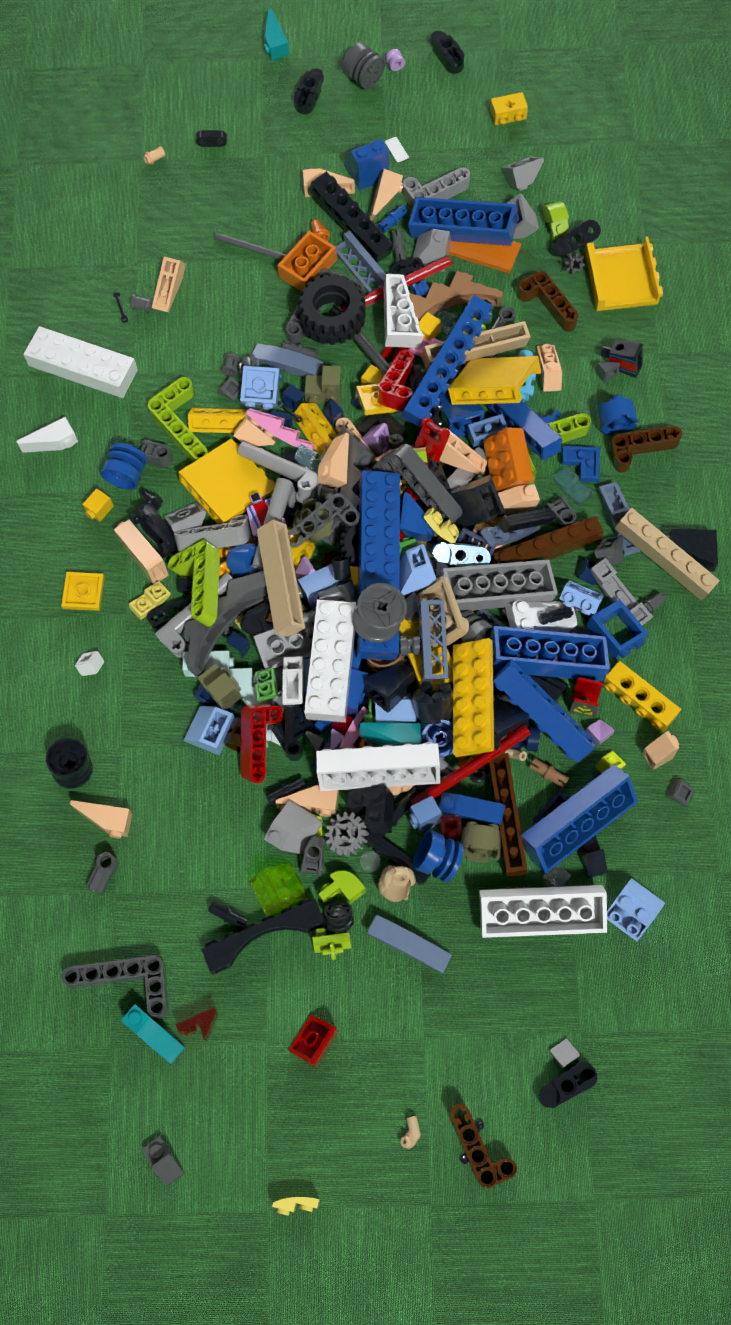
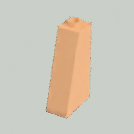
M130 520L120 523L114 529L119 541L152 584L169 576L161 556Z

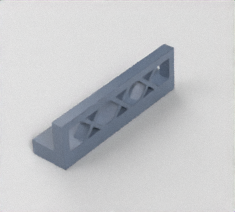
M350 230L344 233V242L335 246L339 259L353 276L364 285V289L368 294L383 287L386 276L385 272ZM347 247L349 254H343L340 250ZM350 259L358 260L359 266L351 265ZM360 271L368 272V278L361 277L359 275ZM369 283H377L379 287L372 290L369 287Z
M444 600L420 601L418 604L422 682H430L434 679H448ZM429 605H440V614L436 618L429 613ZM434 622L441 628V633L437 638L430 632V627ZM435 642L442 647V653L438 657L431 652V646ZM436 661L443 667V674L432 675V666Z

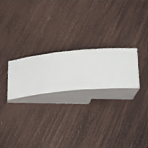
M303 656L284 657L283 705L303 704Z

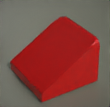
M346 715V722L333 721L329 732L334 729L345 736L354 717Z

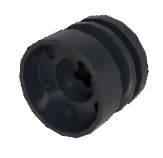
M63 738L49 747L46 754V764L55 782L60 786L68 789L78 788L90 779L93 773V764L85 746L79 740Z

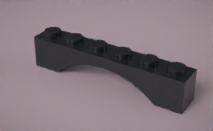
M306 899L300 902V906L296 908L288 907L283 909L280 915L275 917L270 915L263 918L262 923L257 925L249 924L243 927V931L239 933L231 932L226 934L221 941L216 942V940L206 943L205 948H202L201 951L210 973L214 975L232 967L242 950L252 941L265 934L282 930L309 933L325 926L324 918L316 900Z

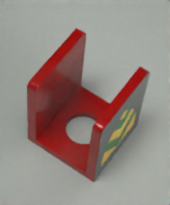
M578 677L570 712L594 718L599 707L598 698L603 682ZM581 698H587L589 701L581 700Z

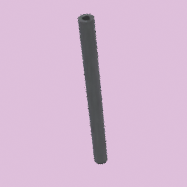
M217 232L214 236L216 240L279 260H283L286 254Z

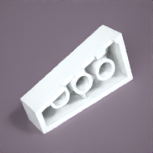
M386 274L385 346L420 348L423 334L419 328L418 318L414 313V306L409 297L410 293L404 275Z

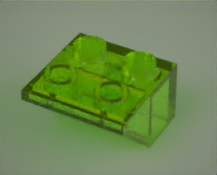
M291 862L262 869L249 880L266 917L281 913L283 909L293 907L309 898Z

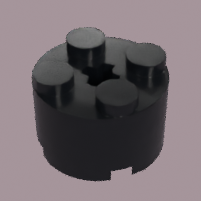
M425 682L413 693L416 718H419L421 723L439 724L441 719L447 718L448 721L453 718L454 699L449 683L432 684Z

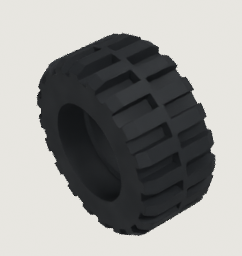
M333 274V276L323 275L322 278H315L314 282L310 281L306 284V288L302 289L298 297V313L301 328L304 329V333L307 336L311 335L312 340L316 342L319 340L322 344L330 343V345H336L335 343L340 342L342 344L347 339H353L355 337L354 334L360 333L366 318L365 296L362 289L353 280L349 281V278L345 276L339 277L336 274ZM327 303H338L347 308L344 313L334 317L324 316L317 312L322 305Z

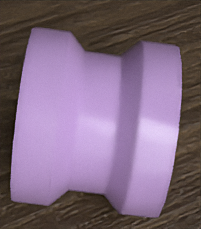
M393 49L387 53L386 61L389 63L391 70L398 71L404 67L405 60L398 49Z

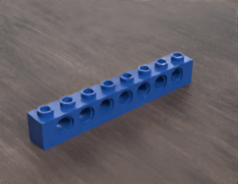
M473 295L404 409L403 418L420 428L423 418H431V409L437 408L441 401L439 398L440 394L446 393L450 386L448 384L449 379L453 380L458 372L456 369L458 364L462 366L467 357L465 355L466 351H471L475 344L473 339L475 336L479 337L483 331V322L487 323L492 315L490 310L493 305ZM454 345L459 346L461 349L455 348ZM446 360H451L452 364L447 363ZM437 374H442L444 378L438 377ZM428 388L434 389L435 392H434V393L430 392V391L428 390ZM419 403H425L427 407H422Z

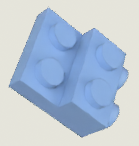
M243 366L240 401L242 404H245L244 407L253 409L255 405H258L266 410H272L273 407H277L279 368Z
M569 580L559 599L568 607L573 608V606H576L584 614L591 615L592 613L595 615L604 595Z

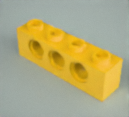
M621 661L604 678L603 684L606 690L619 696L625 705L633 707L640 717L648 719L657 730L664 732L681 711V708ZM621 683L628 684L630 688H623ZM636 695H642L645 700H638ZM657 707L660 713H655L651 708Z

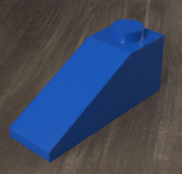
M442 793L439 809L443 815L452 819L501 825L505 805L459 794Z

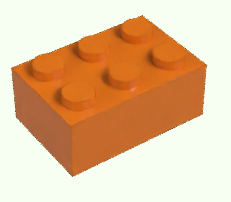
M308 231L277 265L279 278L302 291L303 288H306L307 283L313 282L321 269H330L337 261V248L313 232Z
M505 428L483 440L489 472L498 493L516 486L527 485L534 481L523 428Z

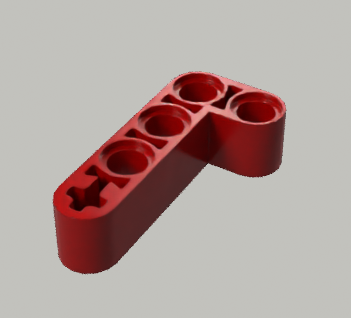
M402 350L394 359L379 384L377 401L380 405L398 411H404L412 398V390L405 387L404 384L413 369V352Z
M270 703L248 704L242 709L240 773L242 778L258 784L266 776L267 724L279 723L282 720L284 713L281 707Z

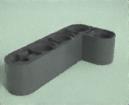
M334 494L288 532L289 542L291 541V535L295 537L299 534V531H297L299 528L302 534L306 536L305 538L302 535L298 537V543L292 542L290 547L293 549L300 547L336 516L344 525L348 527L355 526L360 518L358 511L343 494ZM341 498L344 505L340 508L333 505L334 499ZM321 510H326L329 513V517L326 520H322L319 518L318 513ZM353 513L356 516V520L350 523L346 521L345 515ZM305 523H313L314 530L306 532L303 528Z

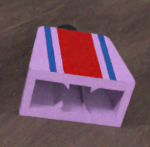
M255 493L249 497L252 505L247 507V516L254 541L258 540L257 529L264 525L271 498L263 501L260 493ZM283 517L281 523L286 524V521Z

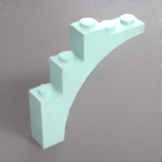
M211 651L205 671L215 663L219 668L223 666L229 673L228 677L232 675L242 689L239 691L242 696L241 700L246 705L257 703L273 704L272 699L262 702L257 701L255 684L257 683L252 668L234 669V657H231L229 651ZM183 652L184 675L186 677H195L187 668L189 652ZM268 724L266 727V747H268V741H272V730L268 729Z

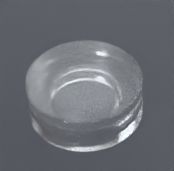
M372 851L365 852L360 859L361 868L368 873L377 871L380 867L378 854Z

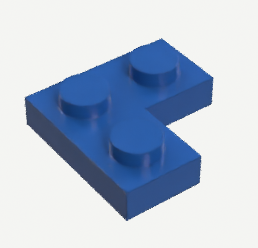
M563 446L562 465L580 466V482L598 483L600 447Z

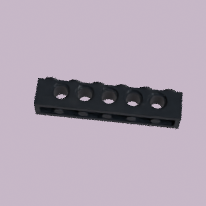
M326 171L311 182L310 192L346 232L350 230L376 263H379L391 254L393 248L391 239L381 232L380 227L371 221L369 215L361 210L358 203L351 199L346 189L341 188L334 176Z

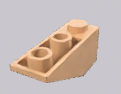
M544 344L537 346L543 391H560L562 387V369L555 345Z
M316 785L277 799L276 806L282 810L290 800L309 813L314 812L319 813L320 816L331 817V815H336L339 790L320 791V786Z

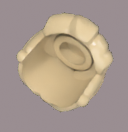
M385 867L378 883L380 894L392 902L408 900L410 886H413L416 882L414 872L408 867Z

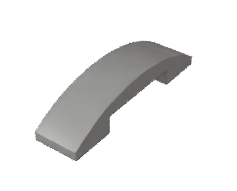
M606 558L590 569L595 580L612 604L620 599L641 625L653 618L643 603H638L615 575L617 571Z

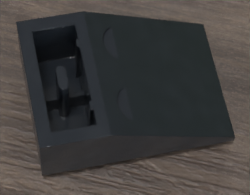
M491 475L449 492L463 512L454 523L458 529L463 528V526L467 527L488 522L506 514Z

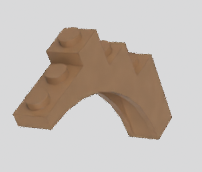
M457 271L450 287L433 282L426 298L411 293L409 297L419 322L427 312L434 316L448 308L467 305L473 295L482 300H488L493 306L500 308L503 301V292L480 283H474L472 275Z

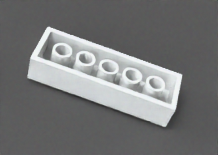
M40 326L24 352V357L30 367L120 398L125 396L138 371L135 359Z
M317 600L304 711L306 719L346 722L355 638L352 617L356 602Z
M426 742L419 745H384L382 747L365 746L356 749L347 747L340 750L323 749L322 751H316L320 791L379 786L395 787L440 784L438 743Z
M603 885L479 890L482 938L607 933V896Z

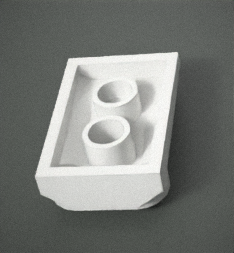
M516 600L514 603H508L505 606L511 628L569 633L577 625L574 607L572 608L574 614L571 618H563V620L552 623L548 622L545 625L540 624L538 620L540 614L568 607L559 601L525 602L523 600Z

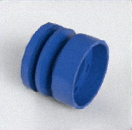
M114 443L110 448V452L107 455L108 460L105 461L100 474L105 481L118 488L135 489L141 477L140 473L147 462V457L142 451L131 445Z
M433 830L427 831L416 850L413 861L414 869L427 875L432 872L434 878H440L441 881L448 883L455 876L461 864L464 853L463 843L454 842V839L451 838L445 840L444 835Z

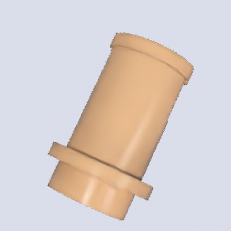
M159 146L151 152H145V155H143L144 161L147 165H153L156 160L165 157V152Z

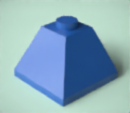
M404 492L400 530L407 538H415L416 541H431L435 531L424 519L425 512L408 492Z

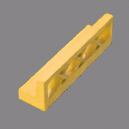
M301 403L294 412L303 419L302 422H297L307 439L310 442L316 443L314 449L320 457L329 448L333 441L332 439L337 436V433L317 404Z
M191 408L188 413V427L191 432L234 433V430L247 416L248 409Z

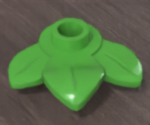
M370 698L369 713L364 714V723H376L375 708H372V700Z

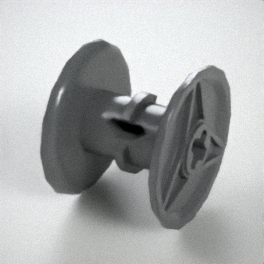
M376 583L368 586L361 592L358 604L353 612L352 623L356 632L363 639L375 643H382L392 639L397 634L407 614L406 600L396 587L389 584Z

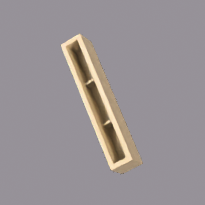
M523 321L481 332L479 337L475 336L473 339L475 344L471 351H466L465 355L467 357L465 361L525 347L531 338L526 322ZM445 341L424 346L421 356L426 371L429 370ZM454 345L455 348L461 349L459 346ZM446 360L447 363L452 364L451 360Z
M633 508L627 512L615 527L620 534L701 601L720 581Z
M271 520L257 529L258 542L274 632L278 635L290 637L305 629L287 526L284 523Z

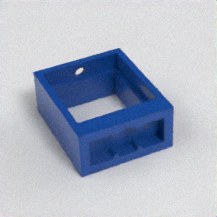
M620 599L591 616L586 625L593 635L606 637L608 653L614 660L619 657H626L633 648L639 649L646 643L645 639L649 634ZM615 616H618L635 636L621 646L603 625Z

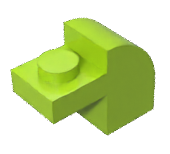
M562 201L542 206L545 223L550 225L552 240L559 239L570 231L567 220L569 215Z
M337 871L330 874V880L333 883L325 884L320 889L318 895L323 904H325L341 892L348 903L352 904L366 893V888L354 874L347 871Z

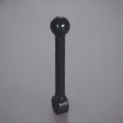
M116 291L113 296L117 300L122 315L121 321L127 323L128 317L124 313L119 298L120 293Z
M280 401L277 403L291 414L298 423L302 422L301 416H297Z
M483 1121L476 1123L478 1132L484 1128ZM466 1154L462 1155L460 1158V1161L463 1164H467L469 1162Z

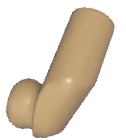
M510 748L504 752L508 753L509 758L525 761L527 758V753L518 749Z
M417 1116L406 1118L409 1130L400 1140L403 1148L410 1149L414 1147L421 1136Z

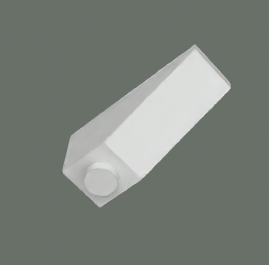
M66 417L17 440L22 452L63 450L72 447L78 442Z

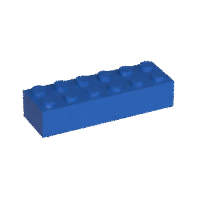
M416 197L409 221V229L412 238H418V235L436 229L450 231L452 241L511 246L518 221L516 204Z
M494 626L488 637L493 643V672H498L511 659L528 675L570 679H578L580 677L594 681H603L610 670L605 636Z
M612 765L523 833L521 838L531 861L546 874L637 804L638 800L630 776L616 765Z

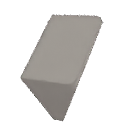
M567 1038L549 1050L561 1069L580 1056Z

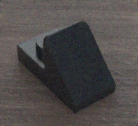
M595 835L578 848L588 879L608 873L604 849H600Z

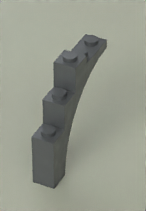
M344 427L336 436L338 437L344 433L349 434L347 484L341 486L340 494H343L359 513V480L362 470L367 468L375 456L356 434ZM339 498L337 501V508H340L344 505V502L341 498ZM347 513L345 519L351 523L356 520V516L353 513ZM336 516L331 527V535L321 540L334 546L348 526L344 525Z
M264 571L229 580L226 591L227 596L218 598L217 619L210 627L196 620L185 623L183 636L189 643L187 668L196 678L205 672L211 650L225 629L250 607L269 599Z

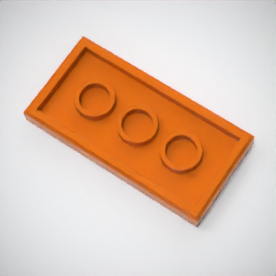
M452 241L449 255L510 274L522 244L512 241L511 246Z

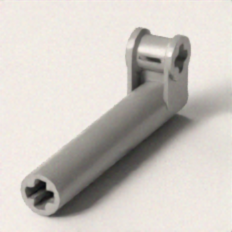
M245 441L240 444L238 455L298 482V492L296 493V500L303 503L307 499L314 498L318 493L319 484H321L318 482V473Z
M284 478L277 479L264 525L271 520L282 522L286 506L294 507L296 491L291 481ZM258 542L252 567L264 571Z
M228 572L219 579L218 598H222L226 594L228 582L233 580ZM191 603L155 633L158 639L178 658H183V652H189V645L180 634L185 630L186 622L195 620L191 617Z

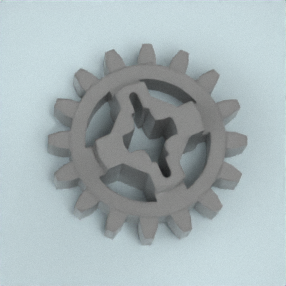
M344 812L343 817L337 814L336 821L330 820L332 826H326L330 831L325 836L329 838L326 844L331 846L330 849L340 856L344 853L345 856L349 857L350 852L355 855L357 854V848L363 850L361 844L362 842L367 843L364 836L369 835V832L364 830L367 827L362 823L363 819L361 817H357L354 813L349 815L347 812ZM343 830H345L348 833V836H350V838H348L345 835Z

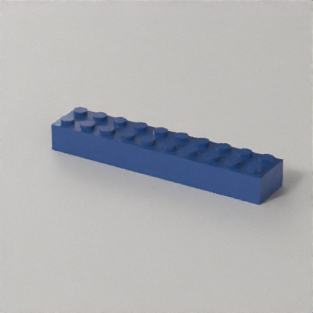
M362 470L359 480L358 599L361 592L370 585L384 583L396 587L398 590L400 585V473ZM399 630L392 639L382 643L370 642L363 639L357 633V658L396 660L399 654Z

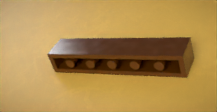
M593 516L492 554L491 564L551 560L601 541L604 531L597 517Z
M502 753L490 761L488 765L494 802L505 805L502 822L498 826L501 833V848L507 878L526 875L527 865L523 840L521 838L522 834L508 753Z

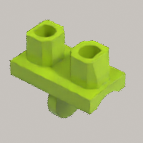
M321 928L316 929L315 937H312L315 953L323 952V955H331L332 960H336V954L343 953V949L351 948L350 934L347 931L327 935L326 929Z

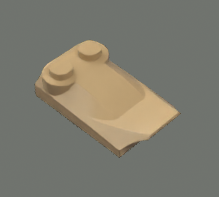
M445 575L439 577L436 583L417 595L419 602L423 600H444L447 645L455 642L468 632L469 622L466 618L462 617L448 578ZM429 605V613L435 618L440 614V605ZM434 622L430 627V632L437 638L441 633V628ZM436 642L433 644V647L435 648L441 647Z

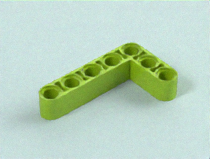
M181 377L148 401V409L153 420L193 463L200 459L198 456H204L208 452L206 447L173 412L194 396L192 381L187 377Z
M580 413L548 424L552 430L560 434L562 438L561 443L587 435L591 418L587 414ZM527 446L528 454L534 452ZM529 455L534 481L527 485H533L535 482L536 469Z
M202 540L172 556L168 562V568L181 577H188L193 574L191 617L201 624L210 627L217 619L220 550L206 540Z

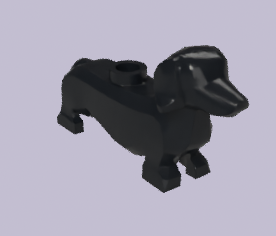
M142 490L140 496L144 503L135 509L134 512L136 514H131L129 519L134 525L140 523L143 531L157 543L159 550H156V552L162 559L167 555L171 558L174 556L173 553L176 552L177 545L169 525L162 520L157 512L161 508L163 500L157 495H151L146 490Z

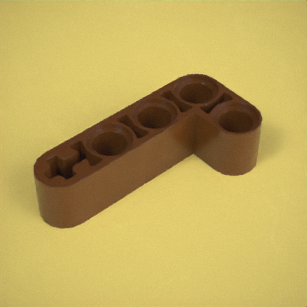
M535 272L519 282L517 297L520 301L528 302L538 297L564 331L570 332L576 328L578 312L546 272Z
M667 426L616 434L610 446L615 470L620 473L627 472L633 459L632 455L676 448L682 437V430L677 426Z
M463 1104L453 1106L449 1114L478 1184L484 1188H490L514 1177L517 1172L516 1163L509 1158H502L492 1163L469 1109ZM456 1108H459L460 1111L464 1110V1122L468 1120L470 1122V1125H465L460 1130L458 1125L462 1123L459 1118L455 1119L454 1114L457 1113ZM467 1128L474 1132V1139L470 1142L463 1139V1131ZM477 1149L483 1153V1160L479 1163H475L471 1157L473 1151ZM504 1162H509L512 1165V1171L509 1175H504L501 1172L500 1168ZM484 1171H489L492 1174V1181L489 1184H484L481 1181V1174Z

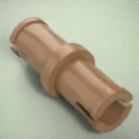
M538 758L532 761L533 764L530 765V769L544 776L545 780H550L561 788H565L566 782L570 779L569 777L556 771L554 766H548L538 760Z

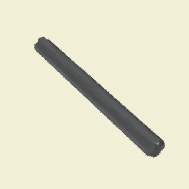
M340 306L332 309L334 316L344 313ZM361 331L357 335L354 334V340L385 375L390 365Z

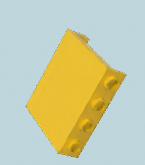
M645 237L644 244L595 249L594 243H587L585 258L596 311L657 305L659 303L660 297L663 296V289L658 283L659 272H656L655 269L656 259L652 256L653 245L649 243L648 237Z
M524 356L470 360L448 388L452 405L520 403L522 400L520 388L530 374H541L539 357Z
M232 439L179 471V482L217 524L230 523L233 517L247 511V507L252 505L249 498L251 495L260 493L262 500H264L268 496H272L275 487L274 481L266 477L262 468H258L253 461L238 455L240 444L235 443Z

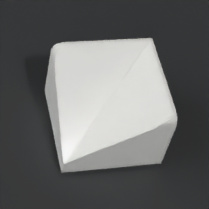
M98 651L83 653L75 667L82 676L97 674L104 664V660Z

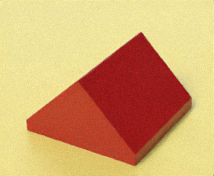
M311 1014L288 1051L316 1069L337 1035L338 1030L336 1027Z

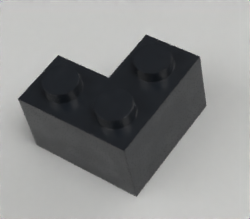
M387 786L349 789L347 808L356 814L357 817H365L364 824L372 834L392 833L395 796Z

